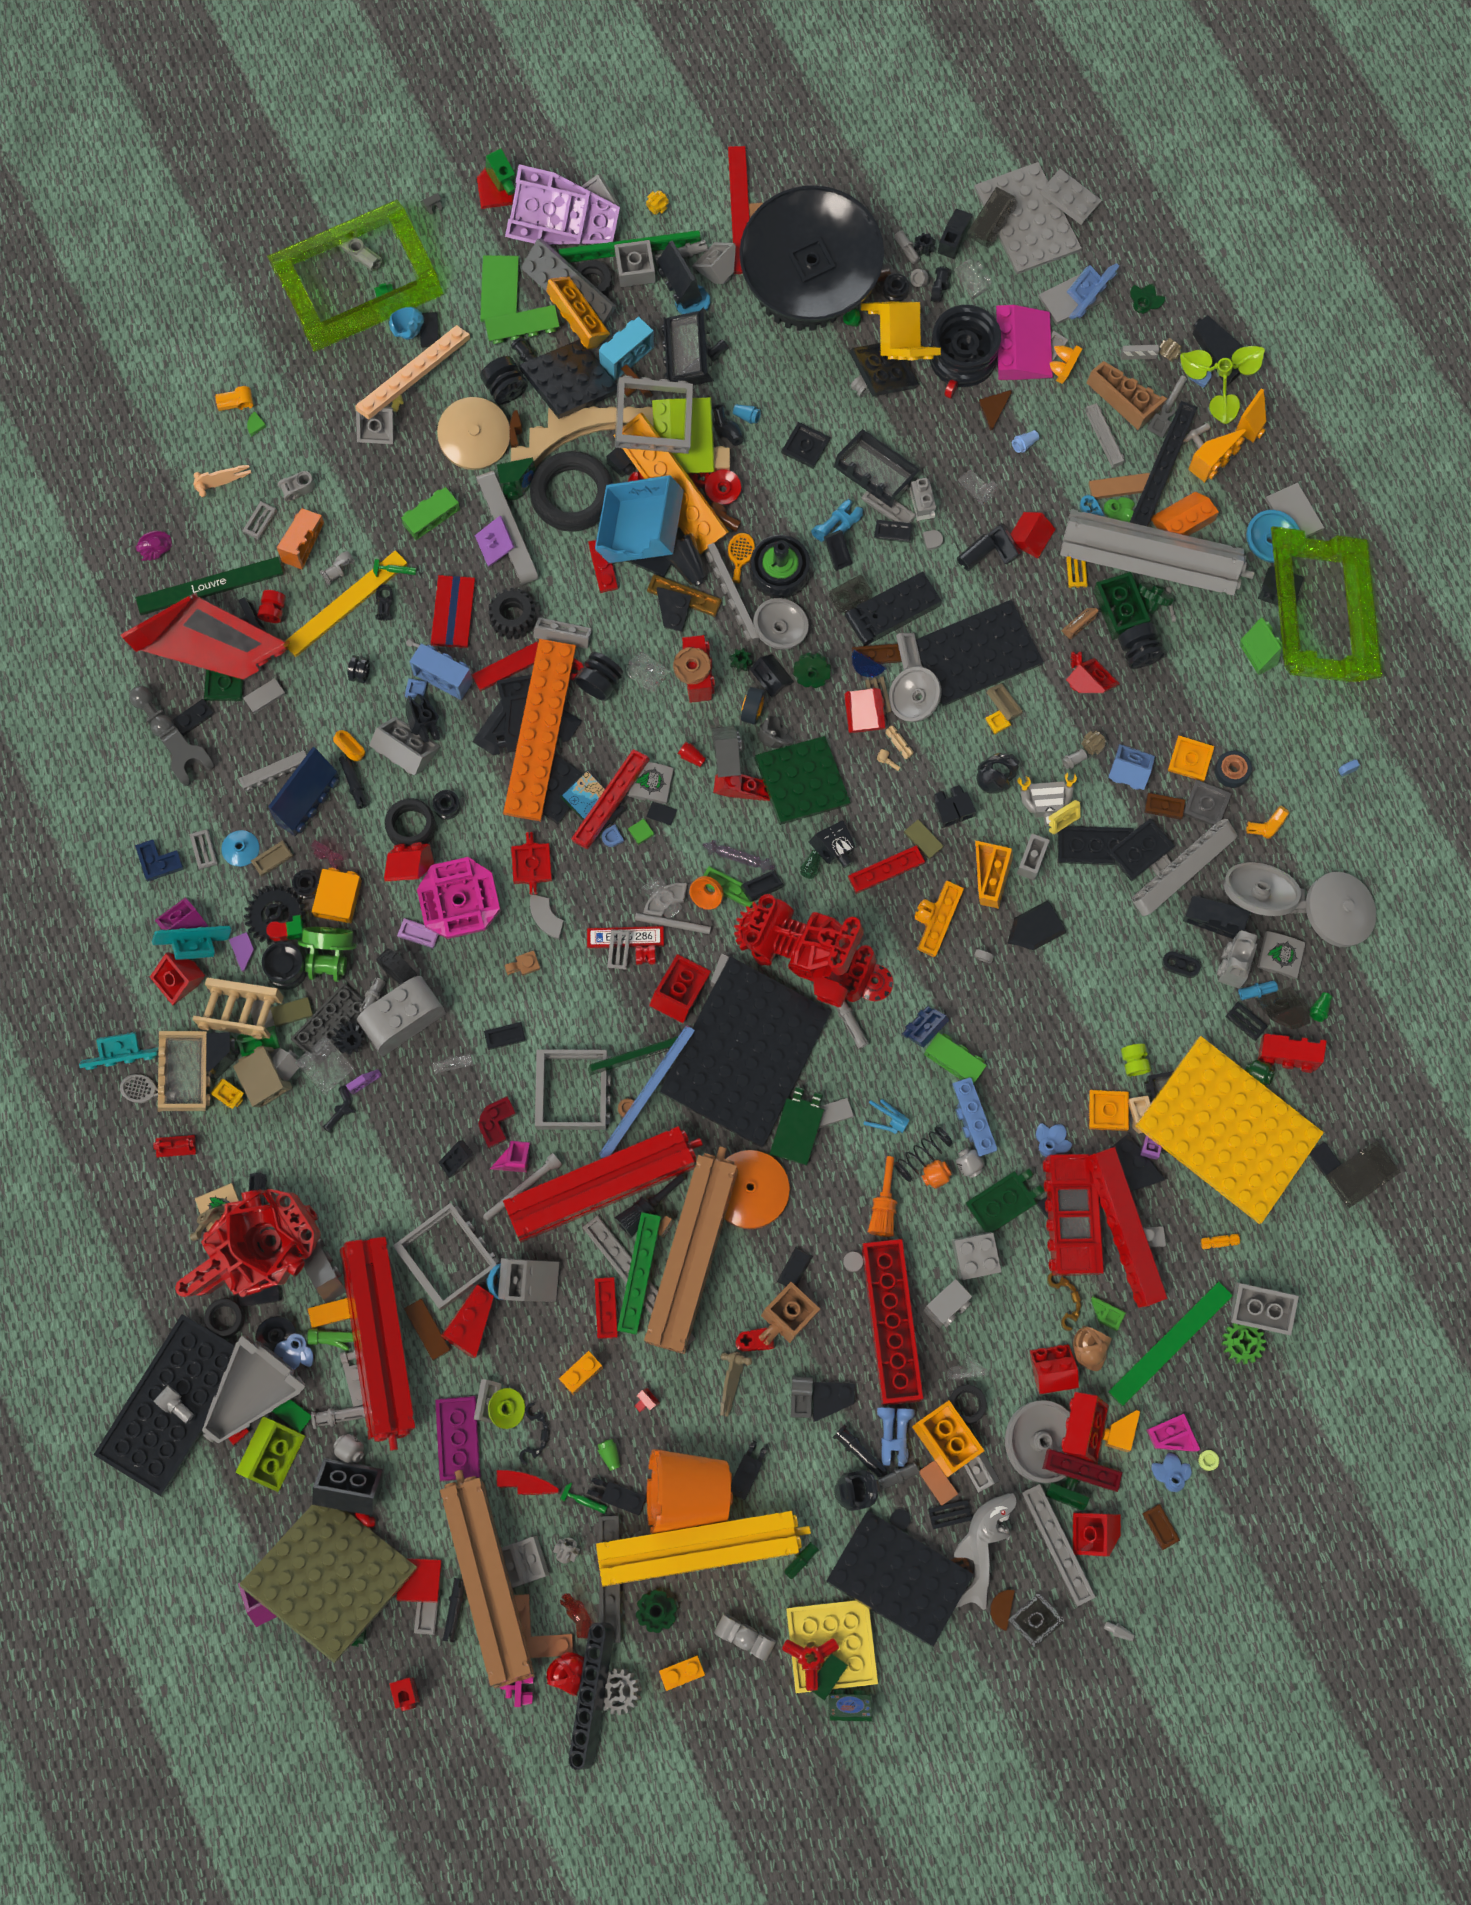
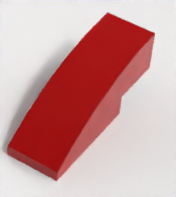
M497 1470L498 1488L517 1487L518 1495L559 1494L557 1487L536 1476L523 1472Z

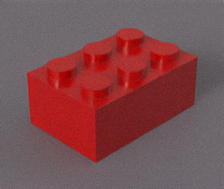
M704 635L682 638V650L687 647L699 648L710 659L709 641L705 642ZM711 659L708 677L698 684H687L689 703L712 700V694H715L714 676H712ZM689 662L687 664V667L689 669H695L697 667V664L695 662Z

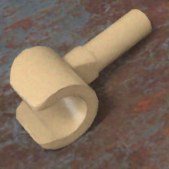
M881 749L877 760L889 764L899 771L901 767L888 759L889 752Z

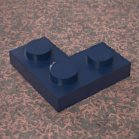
M153 839L135 845L147 882L184 870L177 850L159 856Z

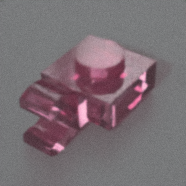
M316 840L311 845L314 851L313 854L321 860L323 858L329 860L332 868L338 869V865L334 863L335 859L344 860L341 854L334 853L330 848Z

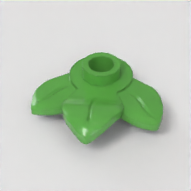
M1121 497L1118 500L1109 499L1104 504V513L1109 518L1130 522L1134 513L1132 508L1135 503L1126 497Z

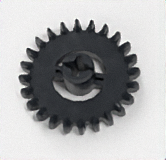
M273 884L272 890L267 885L265 886V892L258 889L259 896L252 894L254 901L247 900L251 907L244 908L249 913L243 916L249 920L245 922V925L248 927L252 926L248 929V932H255L253 938L260 937V943H263L266 939L268 945L272 943L273 940L268 936L266 928L271 922L281 923L287 908L290 913L287 922L293 921V916L301 915L302 917L307 915L306 911H302L306 907L305 903L300 904L303 898H296L297 893L295 891L291 894L290 887L284 891L282 884L279 890H277L275 884ZM267 906V908H266V910H265V915H266L267 919L263 922V920H262V912H263V910L265 909V907ZM273 911H274L275 913L278 912V915L275 916V915H272L271 913H272Z

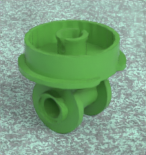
M333 927L303 928L302 939L298 940V945L310 948V954L306 955L305 972H308L309 979L315 980L316 974L326 973L327 975H333L334 982H340L341 975H345L347 960L346 957H343V950L356 949V944L353 943V931ZM318 949L335 950V956L318 955Z

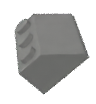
M396 716L376 728L369 744L377 753L384 755L392 763L401 766L407 773L414 776L424 770L441 747L430 739L424 743L419 735L411 733L408 724Z
M1236 1282L1232 1299L1231 1323L1291 1335L1299 1296Z

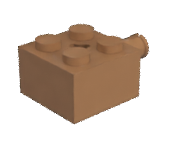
M790 1282L761 1314V1317L770 1326L759 1336L760 1340L763 1341L769 1336L764 1342L765 1345H769L778 1334H781L790 1343L817 1315L820 1308Z

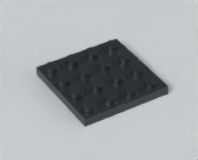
M581 339L520 364V371L558 419L617 394V384L589 349L583 346Z

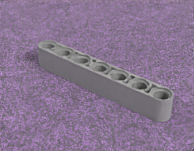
M494 471L476 476L490 514L493 515L494 520L502 516L515 548L507 554L513 563L517 577L520 579V585L538 580L536 569Z
M1228 819L1220 820L1132 897L1133 904L1142 916L1151 914L1237 838L1238 835Z

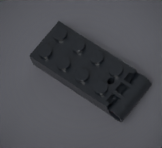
M922 571L857 605L856 608L849 610L845 617L863 646H867L940 607L942 600Z

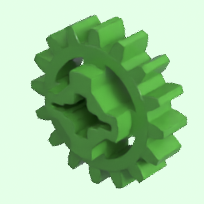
M1232 1323L1233 1329L1231 1327L1226 1328L1228 1334L1224 1333L1222 1335L1226 1341L1222 1342L1221 1345L1227 1347L1223 1352L1230 1353L1229 1360L1234 1357L1236 1358V1364L1242 1360L1243 1365L1248 1364V1359L1251 1363H1254L1255 1357L1258 1359L1262 1357L1259 1351H1265V1348L1261 1345L1266 1343V1340L1261 1339V1336L1264 1335L1263 1332L1258 1333V1328L1240 1324L1238 1326L1235 1323ZM1238 1330V1336L1231 1339L1234 1332ZM1243 1338L1244 1341L1248 1342V1344L1245 1347L1244 1344H1240V1340H1242ZM1256 1346L1254 1352L1249 1355L1250 1348ZM1232 1347H1235L1239 1351V1354L1236 1353Z

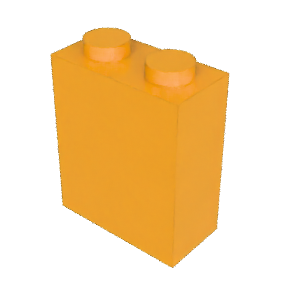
M335 868L322 869L312 908L313 916L351 924L362 882L360 876L352 871L343 873Z

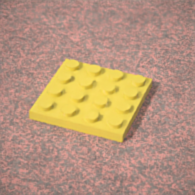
M858 1601L786 1608L789 1638L792 1642L803 1648L805 1646L811 1648L814 1645L819 1647L832 1638L837 1641L839 1649L832 1654L848 1666L833 1689L878 1684L869 1608ZM811 1655L810 1657H808V1656L805 1657V1658H808L807 1663H809V1664H810L812 1661H814V1662L817 1661V1660H814V1658H815L814 1655ZM792 1656L795 1693L812 1692L806 1690L805 1671L802 1670V1665L797 1663L799 1659Z

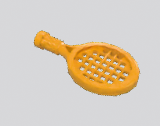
M746 533L734 535L728 544V556L735 565L732 577L733 583H740L741 567L750 562L752 551L755 549L753 538Z

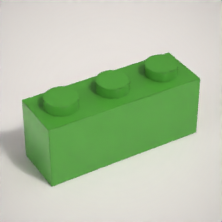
M444 487L442 490L439 489L434 492L433 496L429 499L421 501L413 510L405 512L403 517H401L402 523L413 538L418 540L460 510L459 502Z
M938 1032L924 1053L926 1057L960 1080L971 1078L973 1084L976 1083L987 1066L982 1058L977 1055H971L966 1047L960 1044L956 1045L952 1042V1038L944 1033L940 1034Z

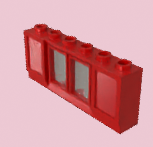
M1091 1154L1049 1155L1043 1161V1171L1046 1172L1044 1191L1047 1192L1045 1210L1048 1212L1049 1218L1046 1221V1229L1050 1235L1047 1248L1051 1252V1259H1049L1048 1265L1049 1270L1052 1271V1276L1100 1275L1104 1273L1099 1194L1094 1186V1179L1091 1171L1088 1169L1086 1156Z

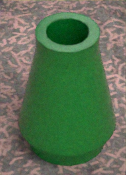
M1323 992L1310 1008V1017L1318 1022H1323L1324 1019H1327L1333 997Z

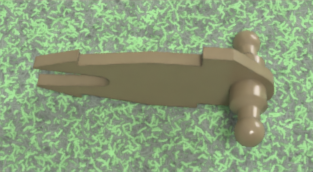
M740 1352L722 1353L720 1356L722 1360H728L730 1363L726 1372L720 1407V1415L723 1416L724 1413L725 1416H729L733 1406L732 1402L738 1386L740 1373L742 1374L743 1364H752V1359L745 1358Z

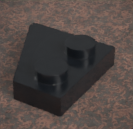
M657 587L664 628L682 632L692 596Z
M814 1382L813 1422H817L854 1405L855 1383Z

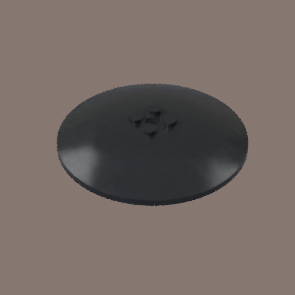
M800 186L774 195L753 213L746 224L740 243L741 270L751 292L771 311L797 321H825L853 310L872 292L883 267V238L872 214L854 197L826 186ZM814 257L817 261L810 264L807 262V259Z

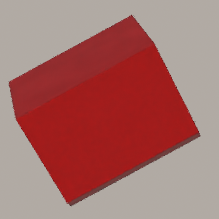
M1023 512L1010 535L1019 549L1039 558L1056 529L1043 513Z

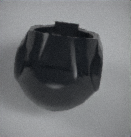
M996 753L981 762L976 776L980 789L989 794L1008 790L1010 788L1009 781L1017 775L1019 760L1013 754ZM993 764H1003L1009 769V772L1001 773L994 770Z
M865 1470L843 1473L834 1488L837 1502L849 1511L871 1507L877 1501L878 1492H880L878 1480L874 1478L872 1473Z

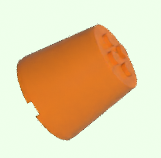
M658 1449L651 1451L648 1469H652L651 1479H647L648 1525H653V1527H650L651 1533H662L727 1522L730 1505L733 1502V1494L731 1492L732 1474L727 1461Z

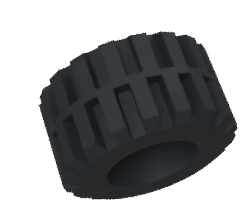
M510 588V591L504 589L501 594L500 592L496 593V598L493 597L491 599L492 604H489L488 611L494 631L496 633L499 632L501 637L506 635V638L510 640L511 636H514V639H519L518 635H521L522 638L525 637V632L530 633L532 631L531 626H535L536 612L532 598H529V594L526 592L523 594L522 590L518 589L515 591L514 588ZM511 607H516L523 611L522 615L514 620H508L502 616L503 612Z

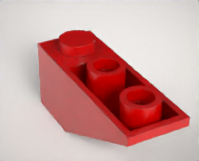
M743 774L727 777L715 775L713 791L715 794L726 797L770 801L764 782L761 779Z

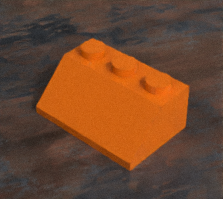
M1193 492L1153 515L1151 521L1157 529L1190 536L1214 522L1219 511L1208 497Z

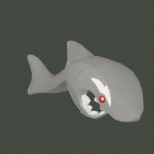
M1013 1493L993 1498L980 1506L973 1515L968 1534L958 1544L954 1552V1557L968 1558L973 1560L975 1565V1578L971 1586L964 1591L956 1608L971 1602L977 1604L982 1610L987 1609V1588L989 1585L990 1568L988 1543L1003 1539L1009 1540L1011 1535L1009 1529L1004 1527V1525H999L997 1521L1003 1522L1009 1519L1010 1513L1016 1506V1497Z

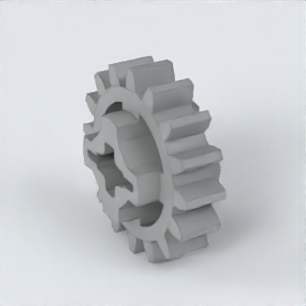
M620 1668L614 1669V1672L609 1671L607 1684L605 1685L604 1710H610L612 1715L616 1713L624 1715L625 1712H632L631 1707L638 1706L635 1700L641 1699L637 1692L641 1691L642 1688L636 1686L640 1681L639 1679L633 1680L635 1674H628V1669L620 1670ZM617 1677L623 1678L622 1680H619V1682L613 1680ZM619 1702L625 1703V1704L622 1705V1706H617V1705H616V1704L619 1703Z

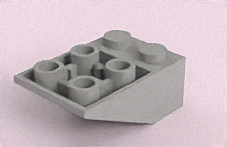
M501 1258L498 1298L513 1301L556 1302L559 1262Z

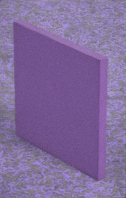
M502 516L497 517L475 535L487 566L493 565L515 548Z

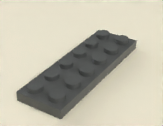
M543 239L536 240L521 269L545 291L547 290L549 279L570 277L605 326L616 305Z

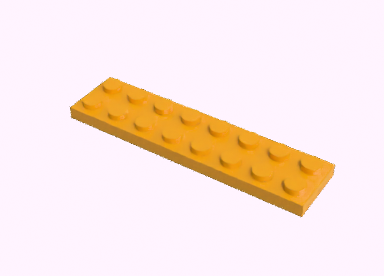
M639 413L622 430V435L661 438L643 413ZM622 448L644 479L671 475L684 490L678 526L685 535L693 533L700 554L707 550V545L716 543L729 533L671 452Z

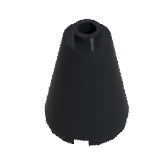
M693 533L684 536V540H676L673 554L665 555L664 557L690 586L694 584L697 587L705 582L706 573Z

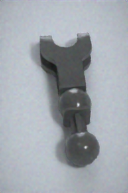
M139 685L130 691V703L135 708L145 711L149 717L147 722L151 726L152 733L161 739L173 756L171 769L183 786L191 783L186 773L187 768L191 764L201 763L207 770L214 767L212 760L205 750L200 746L188 744L174 726L173 719L165 715L163 710L158 711L152 703V691L148 687Z

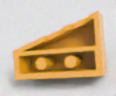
M975 840L980 905L999 909L1013 859V851L1011 848Z

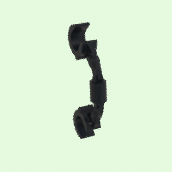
M534 1403L526 1406L525 1414L531 1421L537 1419L543 1422L544 1430H541L540 1438L543 1442L539 1449L531 1450L530 1447H527L520 1452L519 1459L524 1465L528 1464L523 1460V1454L529 1452L535 1459L541 1454V1450L545 1448L546 1441L549 1439L548 1424L544 1420L545 1416L541 1411L535 1416H530L528 1413L529 1408L535 1405Z

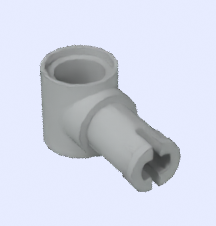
M169 1385L154 1400L162 1410L167 1413L168 1411L170 1413L173 1412L185 1423H188L194 1416L182 1403L180 1394Z

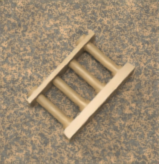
M214 978L206 979L205 986L210 990L211 996L204 1016H193V1021L198 1025V1028L205 1031L213 1029L251 1035L256 1039H262V1037L270 1039L271 1034L264 1025L271 1005L274 1003L282 1004L284 996L278 988ZM221 994L228 995L229 997L221 1020L211 1019L218 997ZM239 997L246 998L239 1022H230L229 1018L236 999ZM261 1000L264 1001L256 1026L246 1024L254 1001Z

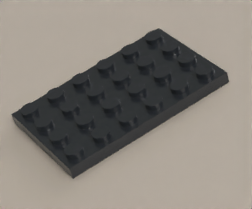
M1012 600L916 639L922 666L932 671L939 679L941 685L940 702L942 706L1043 664V660Z
M867 1510L826 1582L919 1640L934 1647L974 1574Z

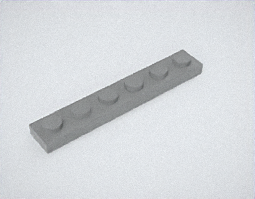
M715 543L707 545V560L709 563H713L715 577L717 579L720 578L722 582L720 584L724 594L729 596V606L731 610L735 609L737 613L735 618L738 625H742L745 630L743 631L745 640L750 641L752 646L758 644L759 637L754 630L749 614Z
M1036 1485L1022 1492L1021 1495L1076 1607L1096 1598L1041 1485Z

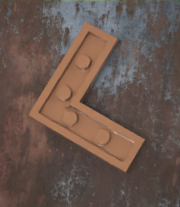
M529 1594L514 1595L530 1658L562 1656L566 1652H573L572 1634L531 1637Z

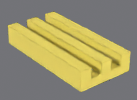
M1074 800L1050 815L1049 820L1051 822H1049V826L1051 828L1049 832L1056 834L1081 818L1080 802Z

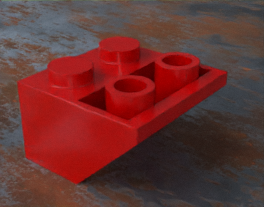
M1069 1344L1030 1350L1035 1383L1039 1394L1079 1388L1078 1368Z

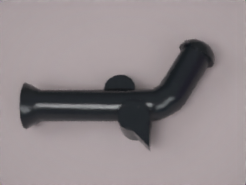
M344 1085L338 1089L343 1099V1104L335 1106V1114L322 1126L330 1134L332 1128L343 1115L355 1113L350 1108L351 1098L347 1087Z

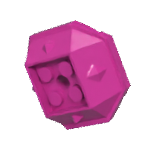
M470 857L431 865L417 888L425 928L446 939L485 931L501 911L492 872L476 863ZM457 898L464 899L461 904H455L454 901Z

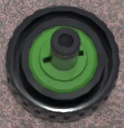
M774 535L760 541L752 551L749 564L750 578L753 581V585L757 587V590L765 596H770V598H789L790 596H795L798 592L802 591L809 580L811 571L809 553L800 541L791 536Z

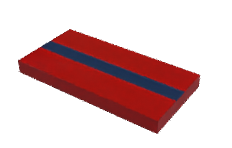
M438 575L431 646L468 648L475 578Z

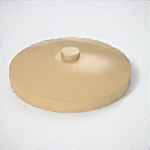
M479 397L463 398L452 403L443 412L437 430L439 446L447 459L456 466L468 470L484 469L498 462L506 453L510 442V426L503 411L493 402Z

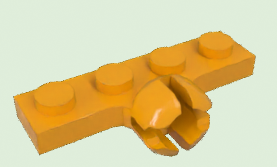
M946 881L936 903L926 899L921 901L917 907L918 912H915V919L925 925V931L917 950L932 957L937 955L964 888Z

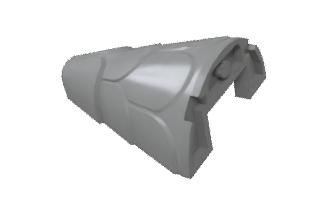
M242 1335L239 1341L236 1342L227 1369L224 1371L217 1395L213 1397L202 1429L204 1437L210 1442L220 1443L249 1427L251 1422L270 1413L277 1406L300 1394L305 1388V1383L301 1377L295 1378L293 1375L294 1370L282 1358L259 1341L251 1342L252 1338L250 1336Z

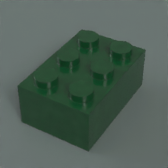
M1131 572L1096 582L1093 593L1112 640L1119 638L1123 632L1136 625L1150 623L1151 620Z

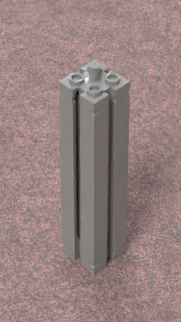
M1070 510L1062 541L1061 556H1070L1082 561L1220 593L1225 592L1233 596L1235 591L1240 589L1241 577L1249 579L1254 577L1253 571L1245 570L1247 556L1244 555V549L1233 548L1221 543L1091 513L1078 512V510Z

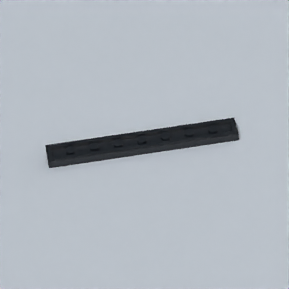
M1183 401L1180 402L1130 523L1148 527L1198 407Z

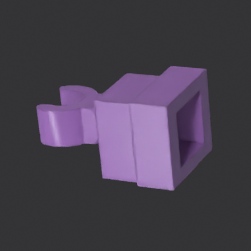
M1145 1135L1140 1155L1157 1160L1162 1146Z

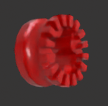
M1071 652V668L1082 663L1081 652L1077 654Z

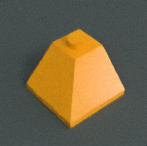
M1263 389L1259 390L1242 414L1235 430L1236 432L1245 429L1244 437L1253 443L1256 438L1261 439L1266 431L1264 429L1266 410Z

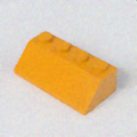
M560 277L548 280L546 292L550 296V300L560 310L562 317L568 321L572 331L578 335L584 347L587 349L597 348L610 333L570 277Z

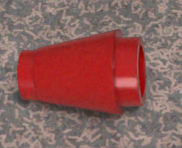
M685 742L677 753L681 756V759L699 767L706 760L700 751L692 743L689 744L688 742Z

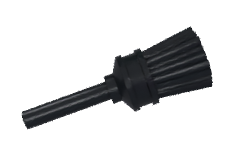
M679 1174L654 1197L650 1196L648 1199L639 1197V1200L632 1203L631 1207L614 1217L616 1223L632 1238L638 1231L641 1212L657 1215L655 1209L658 1206L657 1203L685 1180L684 1177Z

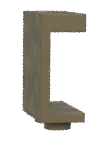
M257 1047L254 1049L253 1054L240 1058L239 1062L233 1066L252 1107H263L292 1089L289 1081L281 1080L269 1054L274 1052L273 1047Z

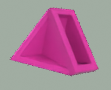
M510 1141L507 1150L490 1169L527 1173L530 1143Z

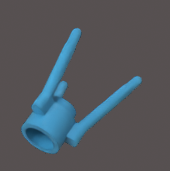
M883 1099L880 1102L890 1111L872 1100L869 1101L875 1108L892 1118L890 1125L893 1127L867 1121L863 1122L864 1125L891 1131L894 1134H897L898 1131L903 1133L910 1119L906 1118L904 1114L897 1111Z

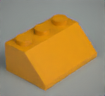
M947 1401L912 1426L946 1477H949L984 1452V1449L950 1401Z

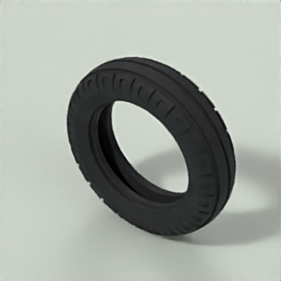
M565 451L547 458L537 468L530 484V499L537 515L551 527L569 532L581 531L596 525L600 521L606 485L613 484L607 468L595 457L579 451ZM568 470H577L589 475L595 481L598 488L593 503L586 509L573 513L563 512L555 508L549 502L546 490L549 482L557 474Z

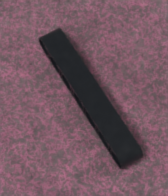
M608 1622L592 1624L588 1633L568 1758L569 1765L574 1770L589 1769L595 1761L606 1692L605 1685L607 1684L615 1635L614 1627ZM601 1628H603V1636L600 1634ZM598 1649H599V1651H600V1656H599V1658H598V1656H597V1650H598ZM594 1670L597 1673L596 1679L593 1676ZM591 1691L593 1693V1700L590 1698ZM587 1713L590 1715L589 1721L587 1720ZM584 1734L586 1735L587 1739L586 1743L583 1740ZM581 1756L583 1757V1763H582V1764H581V1762H580V1757H581Z

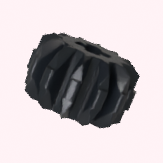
M346 1021L345 1025L339 1024V1030L333 1029L336 1035L331 1038L335 1041L333 1045L335 1048H338L339 1052H346V1054L351 1055L352 1051L358 1052V1046H364L361 1041L366 1038L362 1035L364 1031L361 1027L359 1028V1024H352L350 1021Z

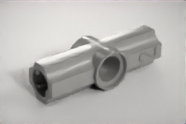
M343 229L338 230L334 234L333 243L348 253L355 262H360L371 271H376L380 267L382 258L367 248L362 240L352 237Z

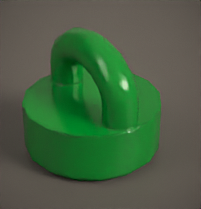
M854 308L844 314V323L849 326L858 327L861 323L859 310Z

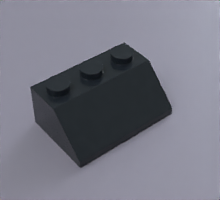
M673 240L670 241L658 259L660 268L657 270L662 279L666 278L665 284L668 290H673L674 294L672 296L676 304H681L682 308L686 309L701 301L702 296L693 274Z

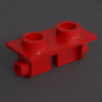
M195 1135L156 1138V1142L153 1143L154 1150H156V1158L196 1155Z

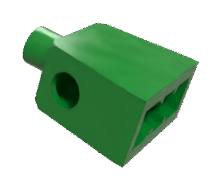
M502 148L486 155V172L498 191L506 190L508 195L514 194L516 189L514 185L515 173Z

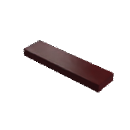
M1047 1449L1042 1468L1113 1492H1118L1123 1473L1052 1449Z

